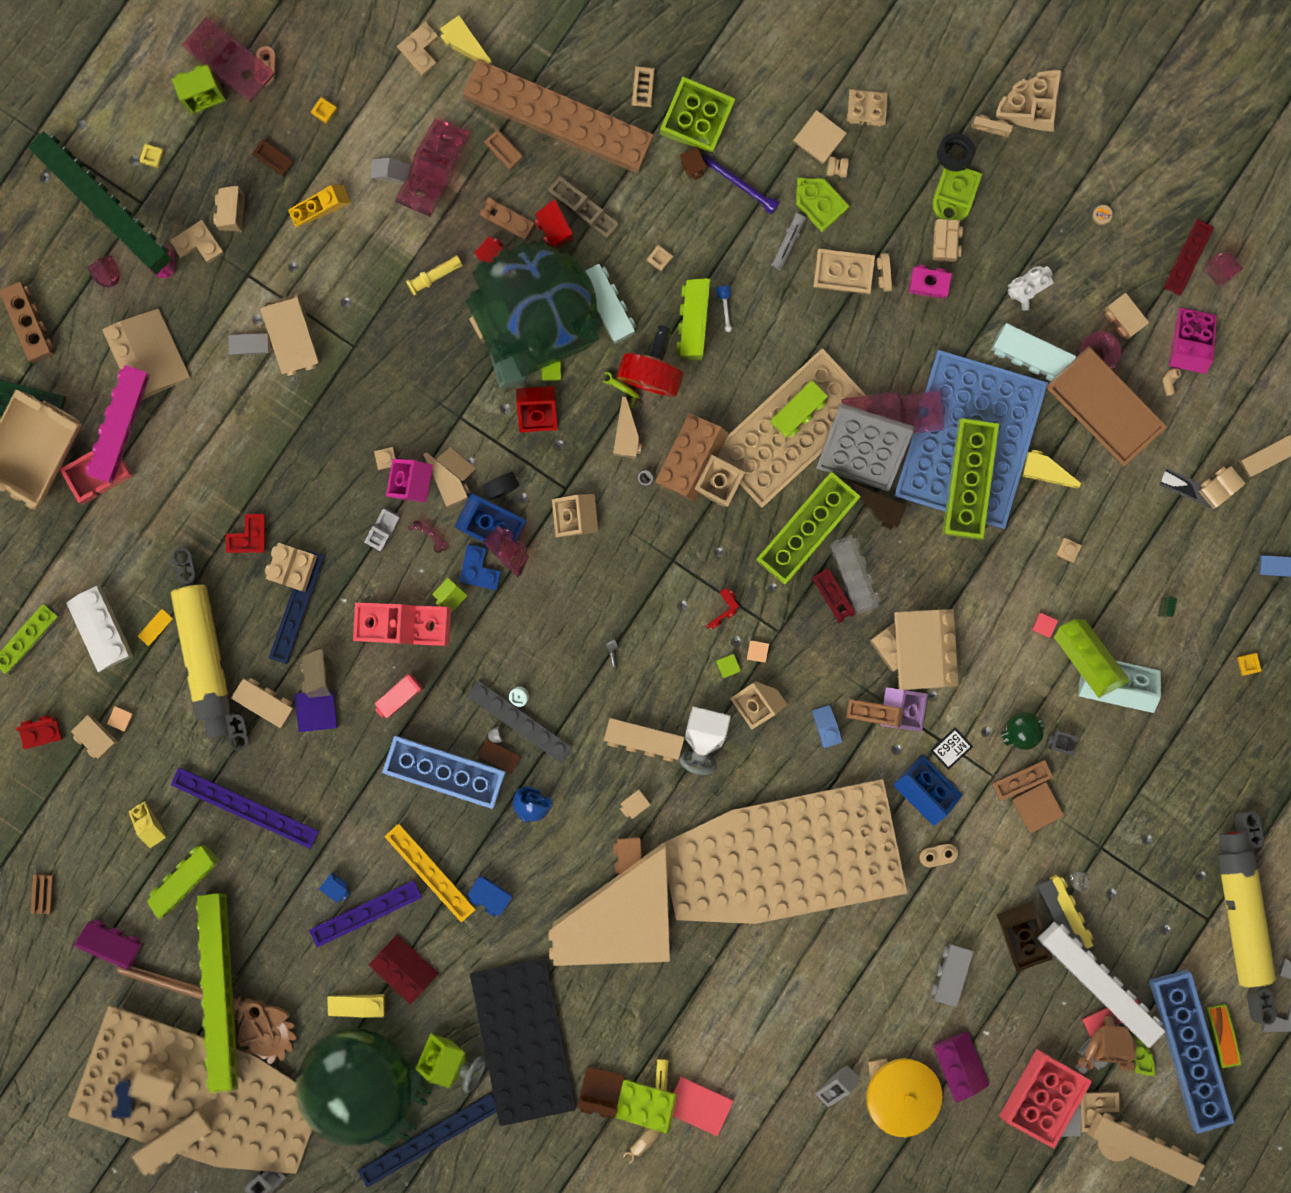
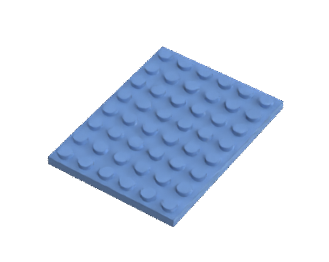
M937 350L894 497L945 512L958 420L963 418L998 423L999 429L985 524L1005 529L1048 382Z

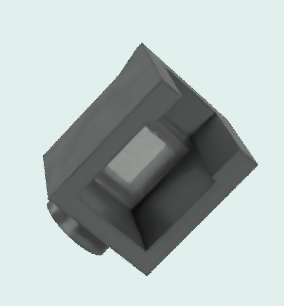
M1054 730L1053 733H1049L1047 744H1049V749L1073 756V745L1075 741H1078L1079 737Z

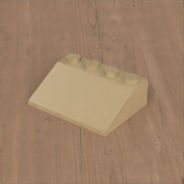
M159 308L119 321L102 329L120 369H123L124 365L150 374L142 400L191 378Z
M954 609L895 612L899 690L959 686Z

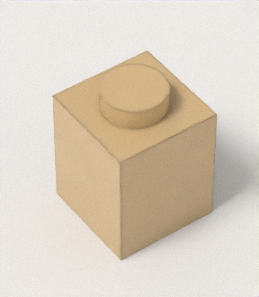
M638 789L620 803L623 806L620 810L626 817L630 816L633 819L651 804L640 789Z

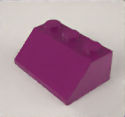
M95 919L94 921L87 922L73 946L127 970L136 964L144 943L140 942L141 939L136 936L130 935L128 937L122 934L123 931L118 928L112 927L110 929L105 927L104 922Z
M968 1031L932 1044L951 1096L956 1103L976 1095L989 1086Z

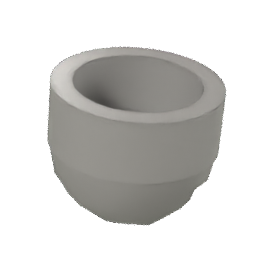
M643 470L638 474V481L641 485H650L654 480L653 473L649 470ZM644 473L649 477V479H650L649 482H648V480L643 476Z
M495 727L489 731L488 738L494 743L504 741L503 732L500 727Z

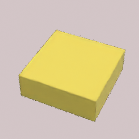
M145 144L139 162L159 169L164 150Z

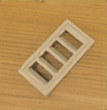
M635 67L633 106L651 107L654 68ZM639 73L650 74L649 78L638 76ZM638 81H647L649 86L638 85ZM637 88L648 89V93L637 92ZM636 97H648V100H636Z

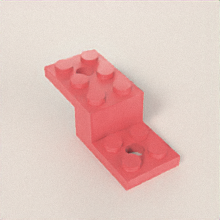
M355 603L353 641L449 646L451 607ZM371 618L374 619V625L372 628L370 626ZM433 621L434 624H435V627H434V629L431 631V629H430V623Z

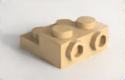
M278 543L271 551V556L273 557L271 564H268L265 568L266 579L305 592L317 555Z

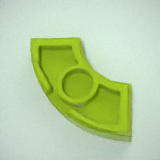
M1130 1033L1137 1044L1136 1058L1133 1060L1135 1064L1134 1072L1154 1077L1155 1063L1152 1053L1136 1035Z

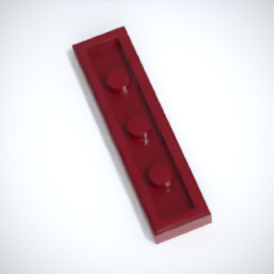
M1196 219L1163 286L1164 289L1178 296L1182 295L1214 229L1213 226Z

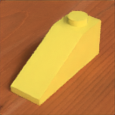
M457 16L440 28L442 32L440 37L446 46L450 44L452 49L476 62L479 59L492 65L491 60L460 16Z
M1032 450L1027 453L1021 476L1076 489L1080 487L1081 483L1048 456L1043 455V452Z
M386 994L328 996V1016L384 1017L386 1014Z

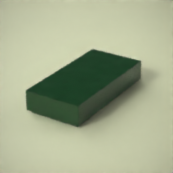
M1176 597L1161 598L1158 617L1174 616L1177 603Z

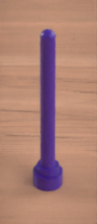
M702 155L704 163L763 204L767 213L773 214L780 203L779 201L770 197L766 198L708 155Z

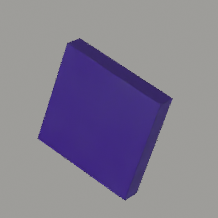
M331 690V696L308 698L305 693L295 694L299 732L338 728L334 690Z

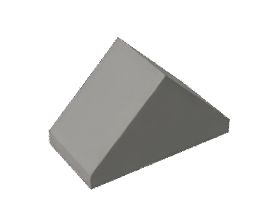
M392 158L373 159L370 179L408 184L411 165Z

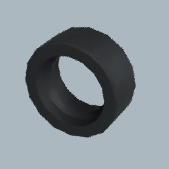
M952 133L945 136L937 150L939 163L945 169L956 172L965 170L970 166L975 155V146L972 140L961 133ZM952 144L962 147L966 151V158L963 160L950 158L945 151L946 146Z

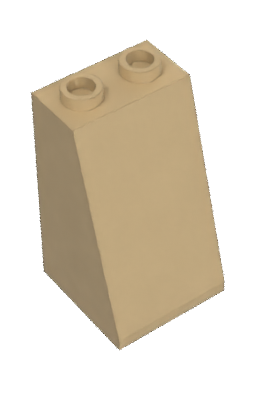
M300 293L263 303L260 309L281 373H287V376L298 373V370L305 368V370L316 368V364H319L320 360Z

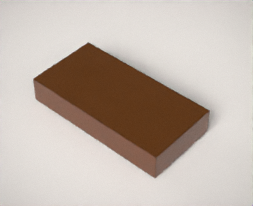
M262 139L252 153L254 157L282 177L286 175L295 163L291 158L264 139Z
M489 739L485 741L478 754L479 757L510 774L513 773L521 758Z

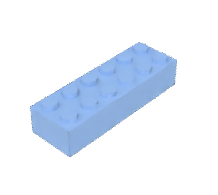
M394 736L382 773L493 809L506 771L400 736Z

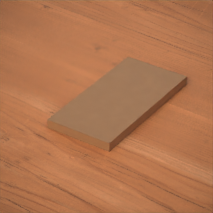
M1089 346L1046 386L1123 466L1127 465L1167 428Z

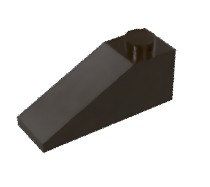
M857 484L851 486V489L861 496L859 499L877 521L882 523V527L889 530L898 528L907 506Z

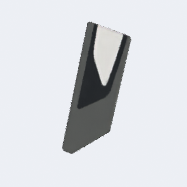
M1166 469L1159 484L1161 487L1217 511L1218 507L1213 509L1198 492L1202 489L1201 483Z

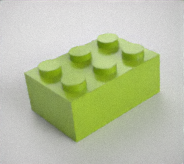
M198 65L193 68V71L178 73L175 78L171 79L179 100L191 115L226 101L220 83L208 65Z

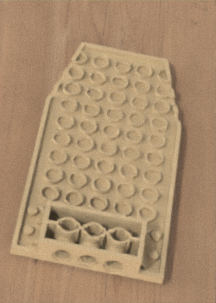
M883 779L733 809L661 843L666 845L667 879L676 920L758 924L907 894Z
M112 1005L108 1006L68 1117L148 1143L200 1108L212 1125V1129L209 1132L211 1135L203 1141L197 1140L193 1143L194 1146L185 1153L182 1150L178 1153L179 1155L214 1167L297 1173L320 1110L322 1098L311 1093L309 1089L293 1081L292 1078L284 1075L274 1066L262 1061L257 1055H251L239 1049H236L239 1090L209 1093L206 1085L208 1071L205 1066V1058L207 1057L206 1048L204 1047L205 1037ZM142 1064H153L157 1066L156 1069L162 1071L164 1069L172 1070L175 1072V1075L179 1076L172 1099L167 1107L134 1096L133 1115L131 1118H111V1109L117 1106L115 1086L122 1079H129L133 1083L136 1072Z

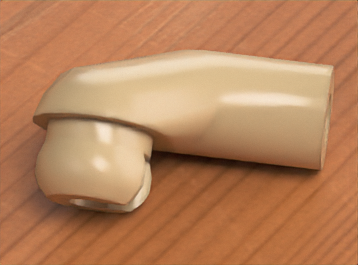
M1171 368L1163 377L1162 382L1166 396L1176 394L1173 384L1181 376V371L1178 368Z

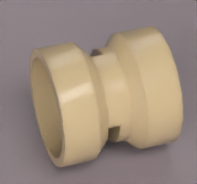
M829 156L827 176L839 175L846 178L848 159L842 158L839 160Z

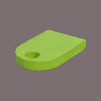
M944 168L932 202L936 217L944 220L962 221L970 212L982 173L967 168L959 172ZM945 209H952L954 216L952 218L945 217Z

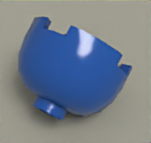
M523 786L522 789L517 788L514 794L513 809L520 820L524 822L540 821L551 809L552 800L550 797L547 796L545 799L539 795L540 790Z

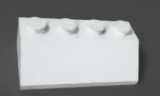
M95 586L78 594L66 603L98 672L133 657L132 651L102 587Z

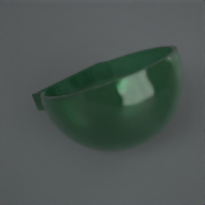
M347 1028L332 1032L321 1038L305 1055L296 1077V1098L299 1110L306 1123L319 1136L343 1146H361L378 1141L392 1147L396 1137L408 1142L411 1141L412 1137L399 1131L401 1126L409 1130H416V1125L404 1120L412 1101L424 1106L428 1103L426 1099L415 1095L417 1090L425 1094H432L433 1090L420 1084L423 1076L416 1069L409 1066L402 1051L390 1039L378 1032L365 1028Z

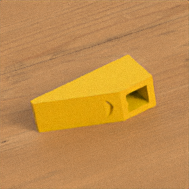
M330 185L288 209L294 226L298 227L333 213L351 202L344 185Z

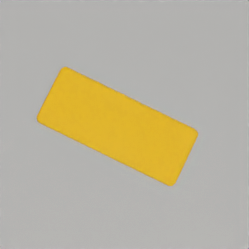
M161 609L138 637L146 645L150 646L173 618Z

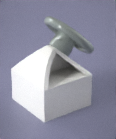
M692 707L684 738L694 751L684 752L680 756L679 761L683 768L700 775H708L716 771L717 763L708 754L722 747L730 716ZM692 756L691 760H685L687 757Z

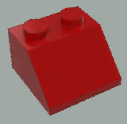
M555 200L535 214L537 219L534 222L539 231L543 230L545 234L543 240L548 248L552 247L553 251L574 241L573 233Z
M555 386L516 388L519 433L558 430Z

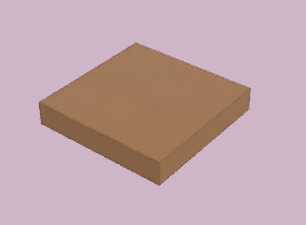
M1046 782L1011 799L1029 834L1064 816Z

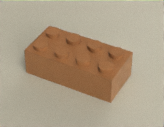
M689 413L655 482L663 488L695 502L699 492L694 490V487L710 456H718L729 433L722 427Z

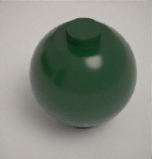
M1023 711L1009 718L1006 723V729L1001 731V735L1006 746L1012 744L1017 749L1029 750L1041 742L1044 735L1043 730L1046 727L1042 718L1038 719L1035 714Z

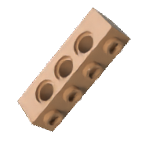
M18 282L0 290V295L28 361L36 363L54 355L52 350L55 348L54 344L46 336V325L38 317L40 311L36 303H33L31 300L33 295L29 286ZM24 300V307L18 309L19 301ZM31 317L32 324L26 327L25 321ZM35 335H39V337H40L39 342L36 343V344H33V343H32L33 337H34Z

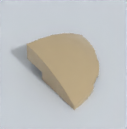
M1061 70L1039 72L1036 77L1029 80L1022 79L1016 83L1007 97L1004 96L997 109L996 118L1030 129L1054 132Z

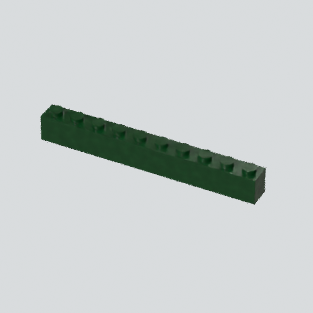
M43 131L28 148L157 275L172 260L167 254L170 250L163 243L158 245L155 242L158 238L151 231L146 233L143 230L145 225L137 218L133 220L131 218L133 213L125 206L121 208L118 205L120 201L113 194L109 196L106 193L108 189L101 182L97 184L94 181L96 177L89 170L85 172L82 169L84 165L77 158L73 160L70 157L72 153L65 146L61 148L58 145L60 141L53 134L49 136Z

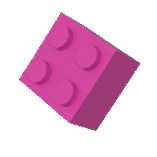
M392 459L386 497L426 503L429 495L428 489L433 465L415 460Z

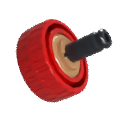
M663 325L658 326L649 356L625 353L619 365L617 379L647 392L666 397H676L683 379V372L663 361L672 329Z

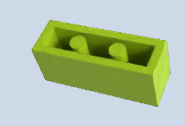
M811 380L769 423L785 439L788 436L792 438L799 431L797 427L802 422L807 424L813 418L811 413L816 409L820 411L827 404L825 400L828 396Z

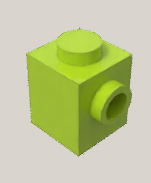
M449 578L432 594L437 599L435 603L439 607H451V612L467 597Z

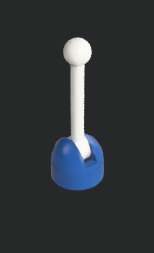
M731 285L716 287L717 296L723 300L726 321L725 331L731 332L732 326L729 322L727 299L731 295Z

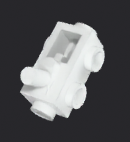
M1041 266L1034 267L1026 275L1014 279L1008 285L1010 297L1022 303V310H1029V299L1034 298L1035 294L1053 284L1051 278L1053 274L1048 266L1044 268Z

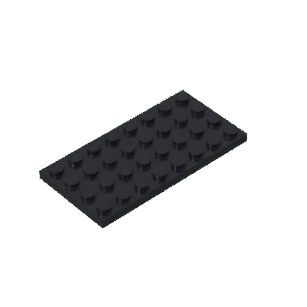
M546 958L470 973L499 1125L504 1126L575 1111Z

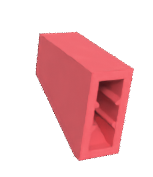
M408 674L375 703L377 706L375 710L382 718L384 716L390 718L424 688L413 674Z

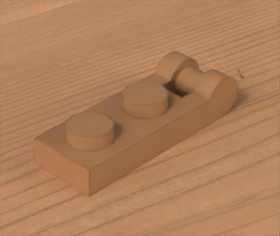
M487 198L484 210L481 209L479 215L526 241L535 223L500 205L491 198ZM493 208L497 210L495 216L490 214Z

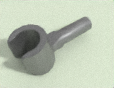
M612 640L607 643V649L610 654L612 668H615L617 666L614 651L619 648L616 640Z

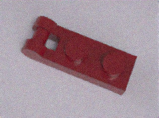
M829 568L812 577L813 582L839 624L844 621V618L855 615V611ZM843 604L845 609L839 612L837 607Z

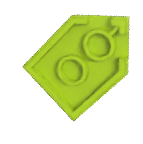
M797 178L796 205L821 232H824L850 208L825 179Z

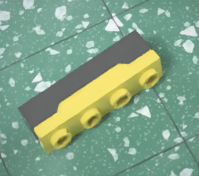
M1054 875L1035 884L1053 922L1058 926L1063 924L1070 931L1068 936L1072 940L1076 937L1084 945L1081 948L1083 951L1092 947L1091 941L1094 940L1088 929L1085 930L1082 924L1085 922L1080 912H1076L1074 908L1076 902L1072 895L1068 896L1065 890L1068 887L1063 877L1059 878V876Z

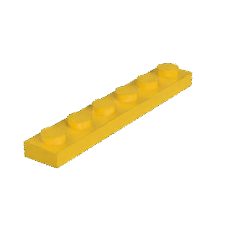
M400 823L384 836L461 923L476 910Z

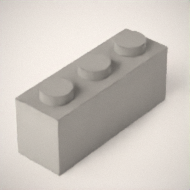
M948 943V947H944L942 952L944 960L942 965L938 966L936 972L938 980L931 989L934 1001L957 1007L973 955L971 949Z

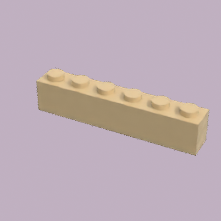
M1106 1112L1104 1115L1096 1114L1087 1132L1092 1138L1195 1187L1204 1168V1165L1199 1162V1157L1191 1153L1187 1156L1182 1153V1149L1174 1145L1170 1148L1165 1145L1166 1142L1158 1137L1151 1139L1148 1137L1149 1133L1141 1129L1135 1131L1131 1129L1132 1125L1124 1121L1118 1123L1114 1121V1116Z

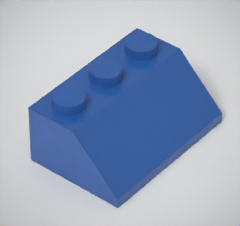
M923 754L893 784L933 826L947 817L963 796Z

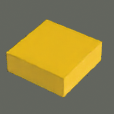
M321 97L310 113L325 124H328L337 111V107Z
M1257 653L1237 657L1241 676L1262 671Z

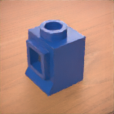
M334 872L328 876L319 888L320 891L336 903L340 900L345 901L351 893L347 887L349 884L341 878L335 877Z

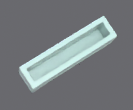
M597 264L580 273L579 278L585 289L590 293V299L614 344H617L634 335L636 325L632 317L628 319L625 313L628 310L623 300L619 302L616 296L619 293L615 285H610L607 279L610 276L606 268H601L600 264Z

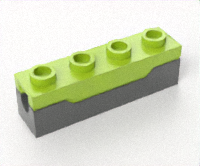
M42 604L0 651V670L4 674H13L62 619V616L49 604Z

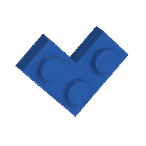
M467 545L459 582L497 590L501 571L483 568L487 549Z

